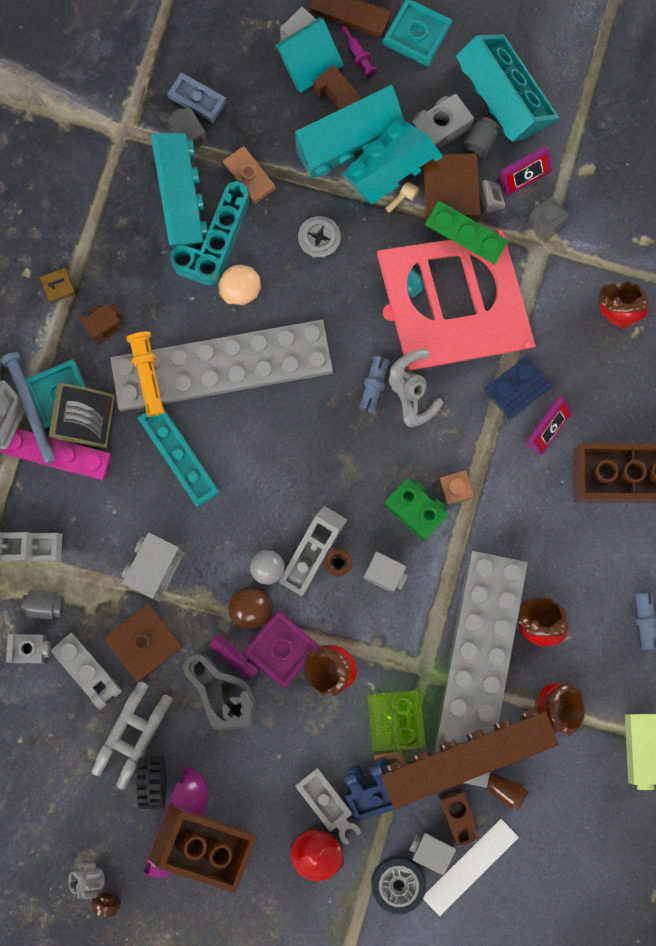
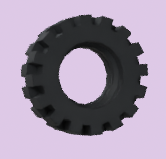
M140 757L136 770L138 806L140 809L164 808L166 799V766L164 757Z

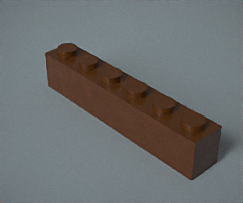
M534 708L521 713V719L511 723L510 719H505L493 724L495 730L484 733L480 729L466 735L467 740L459 744L455 740L439 745L441 751L429 754L428 750L413 755V761L402 765L401 761H397L385 766L386 772L382 773L381 776L394 810L558 746L559 743L545 711L538 712Z

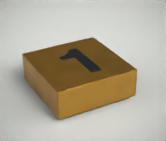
M65 268L40 277L50 304L75 295Z

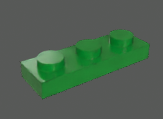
M438 200L424 225L493 264L497 262L508 243L507 239Z

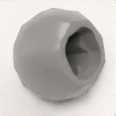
M263 550L257 552L250 562V572L253 578L260 584L270 585L276 583L284 574V561L274 551Z

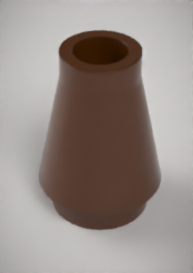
M334 549L326 555L324 563L326 570L331 575L341 577L349 573L353 561L351 555L346 550ZM336 560L343 562L344 566L341 569H336L333 565Z
M494 773L491 774L486 788L510 810L514 808L517 811L529 792L523 788V784L497 776Z

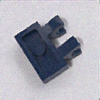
M385 757L375 759L373 762L374 766H371L369 769L376 783L365 786L360 765L349 768V774L344 776L351 790L347 792L345 798L356 822L394 810L381 776L382 773L386 772L385 766L388 765Z

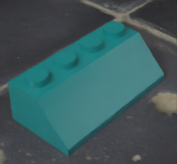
M504 34L476 35L456 55L460 62L461 70L469 76L474 84L475 91L483 97L488 105L490 114L497 118L503 127L504 135L512 142L526 140L560 119Z
M390 85L295 131L296 153L310 179L316 176L319 178L324 177L333 168L352 163L355 157L363 154L370 144L387 130L390 124L399 117L404 120L393 86Z
M185 133L151 134L169 245L173 249L181 245L188 247L202 245L208 229L206 221H201L199 211L204 210L202 194H196L195 184L200 183L197 167L192 168L190 157L195 156L193 140L188 141Z

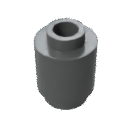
M481 117L479 121H476L463 143L466 149L465 152L467 154L477 153V159L479 157H486L498 136V124L487 117Z
M29 590L28 595H23L21 609L26 612V617L54 620L56 617L62 618L65 598L63 595H58L57 592Z

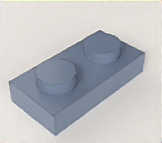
M180 73L167 93L169 99L185 108L190 106L194 113L214 123L227 102L226 97L183 73Z

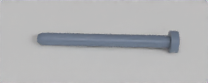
M18 352L8 353L1 358L2 364L5 368H9L44 461L52 463L55 457L19 366L22 361Z

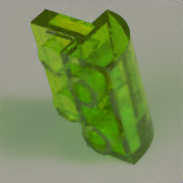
M420 690L367 695L373 752L426 748Z

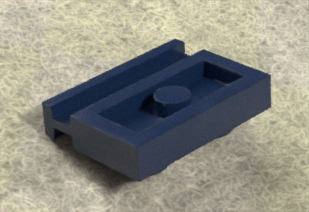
M526 355L488 385L484 391L496 406L507 416L506 418L510 420L552 385L550 382L548 383L541 371Z

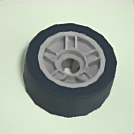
M392 856L383 860L375 868L371 878V889L375 901L383 910L392 914H406L415 910L422 903L426 893V880L421 868L413 860L404 856ZM395 880H402L404 882L401 891H397L393 887Z

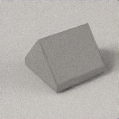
M488 180L481 181L479 184V199L482 214L505 209L500 184Z

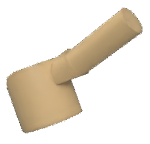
M411 182L405 183L400 194L385 208L387 212L390 213L405 197L413 201L419 192V187Z

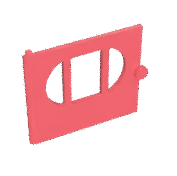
M498 229L494 232L500 235L501 237L505 238L504 231L501 232V230ZM452 240L377 251L390 302L383 309V316L388 321H395L403 355L421 349H427L430 353L427 359L417 360L407 365L408 371L536 347L507 244L495 264ZM470 255L482 261L489 268L495 280L496 296L492 307L488 311L485 310ZM460 256L476 315L445 320L441 312L428 260ZM415 264H418L420 267L434 320L428 319L418 312L409 298L407 279L410 270Z

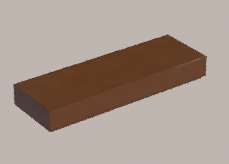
M312 0L309 7L310 13L379 38L383 37L391 17V11L361 0Z

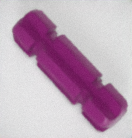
M217 635L211 641L210 647L216 653L221 652L220 656L236 671L239 669L241 671L240 674L246 680L252 679L258 672V667L252 662L248 663L246 661L248 658L232 644L228 645V640L223 635Z

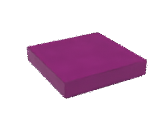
M278 610L242 653L285 690L303 669L308 651L317 650L321 646Z

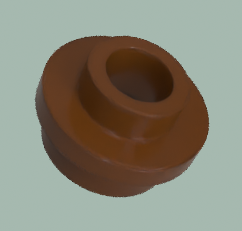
M101 892L97 895V898H92L93 912L102 917L116 915L121 905L120 899L111 892Z

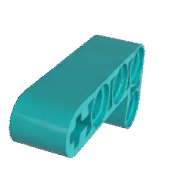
M235 181L226 186L201 251L183 245L177 246L172 250L170 260L174 271L178 275L205 285H215L219 282L250 203L247 187L243 183ZM232 198H237L235 202V208H233L234 204ZM225 218L234 219L231 225L225 226L221 224ZM215 242H223L225 244L220 250L211 248ZM181 257L190 258L189 263L183 266L178 265L177 261ZM206 266L215 267V271L211 274L202 273L203 268Z

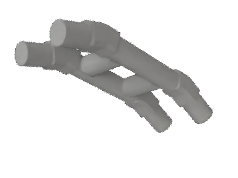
M141 681L138 682L126 701L91 770L92 774L101 776L114 749L128 756L129 758L116 783V786L123 790L127 788L137 768L138 759L143 756L173 701L170 696L163 695L152 712L149 721L133 714L148 689V685ZM127 724L142 731L135 747L120 739Z

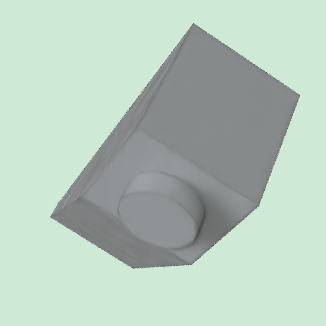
M323 506L313 519L279 583L298 595L303 596L324 562L326 555L336 542L347 519Z

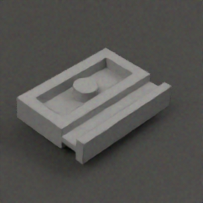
M4 380L0 381V449L8 448L25 412L23 404L19 401L20 397Z

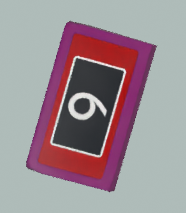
M544 146L501 170L498 182L507 196L516 193L552 172L548 147Z
M558 396L525 442V445L540 455L546 451L572 414L570 407L562 396Z

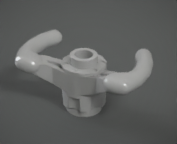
M427 349L406 353L390 368L389 384L392 390L400 397L403 420L408 427L419 426L429 421L443 406V401L437 398L423 413L417 415L418 399L424 395L426 381L424 377L412 370L408 371L405 367L414 361L427 359L430 356Z

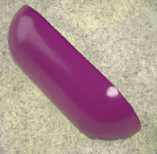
M185 766L169 804L172 803L203 814L209 798L208 785L204 777L197 770ZM147 858L146 862L148 863L143 872L144 875L152 878H165L174 874L157 868Z

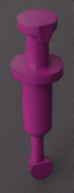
M343 25L340 33H345L348 38L347 44L356 57L354 63L356 66H363L365 70L364 75L367 78L374 76L377 73V69L375 66H371L369 62L371 59L370 53L364 52L358 40L349 33L348 27Z

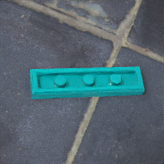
M165 409L164 414L147 417V412L137 417L195 506L199 508L220 494Z

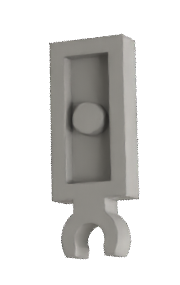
M318 768L295 785L330 832L336 827L339 829V837L344 844H349V840L345 837L347 829H353L357 835L361 834L359 826L347 820L353 813Z

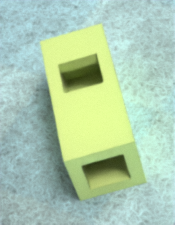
M625 714L628 783L637 785V790H654V784H656V714Z

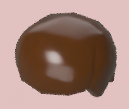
M253 586L245 587L235 592L228 605L230 619L236 626L242 629L246 628L247 630L255 629L268 622L273 610L269 594L264 589Z

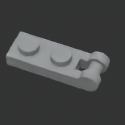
M73 632L50 650L99 710H102L107 705L106 702L112 696L117 697L122 692L117 683ZM102 681L106 688L98 693L94 687Z

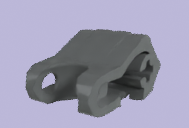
M195 654L188 657L183 665L184 674L199 691L210 725L217 731L253 728L255 726L257 701L248 684L235 676L222 673L206 656ZM202 662L205 666V671L202 675L197 676L194 670L197 663ZM222 683L233 684L242 689L243 693L240 697L229 698L233 704L241 707L239 714L233 713L234 708L229 703L224 702Z

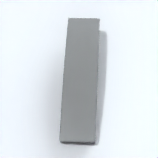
M0 532V562H61L63 534Z

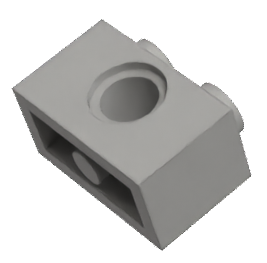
M454 94L449 98L448 96L441 98L435 104V107L429 111L423 110L413 118L412 126L429 135L439 150L471 130L474 117L459 96ZM443 120L447 125L438 126L435 124V121Z

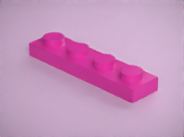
M16 429L8 448L0 449V453L102 481L105 480L112 456L107 452L47 437L55 458L52 463H46L34 433Z

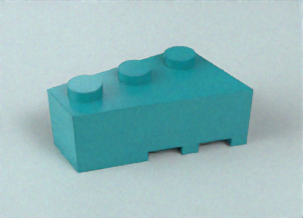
M399 117L389 125L387 130L376 141L370 144L369 148L342 175L359 196L373 204L399 187L398 182L411 173L414 176L421 172V166L433 158L435 161H438L443 156L429 135Z

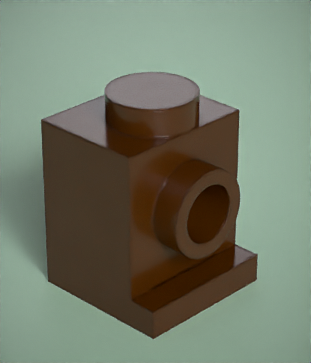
M107 303L104 306H96L89 312V316L86 318L83 314L78 316L96 345L124 328L120 322L123 315L115 304L109 306Z

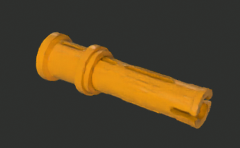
M138 332L128 335L126 339L131 344L133 353L131 362L134 367H137L147 417H152L165 413L153 364L155 363L156 356L152 354L149 338H151V333Z

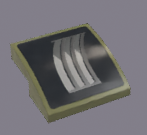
M57 383L49 437L70 443H82L97 448H107L115 395L90 388Z

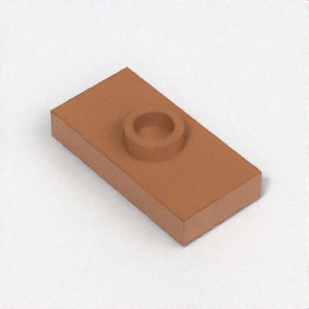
M244 146L223 160V165L233 178L247 187L249 198L254 204L276 189L274 183Z

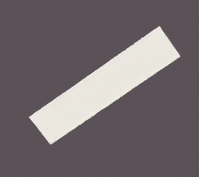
M500 819L425 893L423 899L441 916L519 837Z

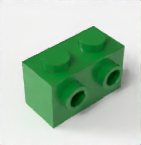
M406 478L385 501L384 506L425 542L448 517V514L445 512L447 508L438 499L434 498L431 500L425 494L427 491L425 487L414 479L411 482Z

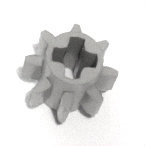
M95 863L76 864L77 871L71 872L68 879L70 891L73 894H77L78 899L97 898L96 891L104 887L103 871L100 868H96Z

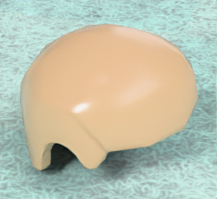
M241 264L231 266L222 273L218 283L219 294L228 304L244 306L257 298L261 289L260 277L249 266Z

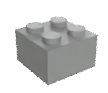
M148 532L146 538L142 536L136 545L135 552L137 555L133 563L128 562L124 568L122 577L125 579L122 584L160 603L185 553L179 547Z

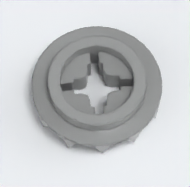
M324 216L311 217L299 229V244L303 252H306L313 258H325L332 253L334 254L340 245L341 234L339 227L330 218ZM323 228L324 238L327 240H322L317 247L315 238L312 236L318 235Z

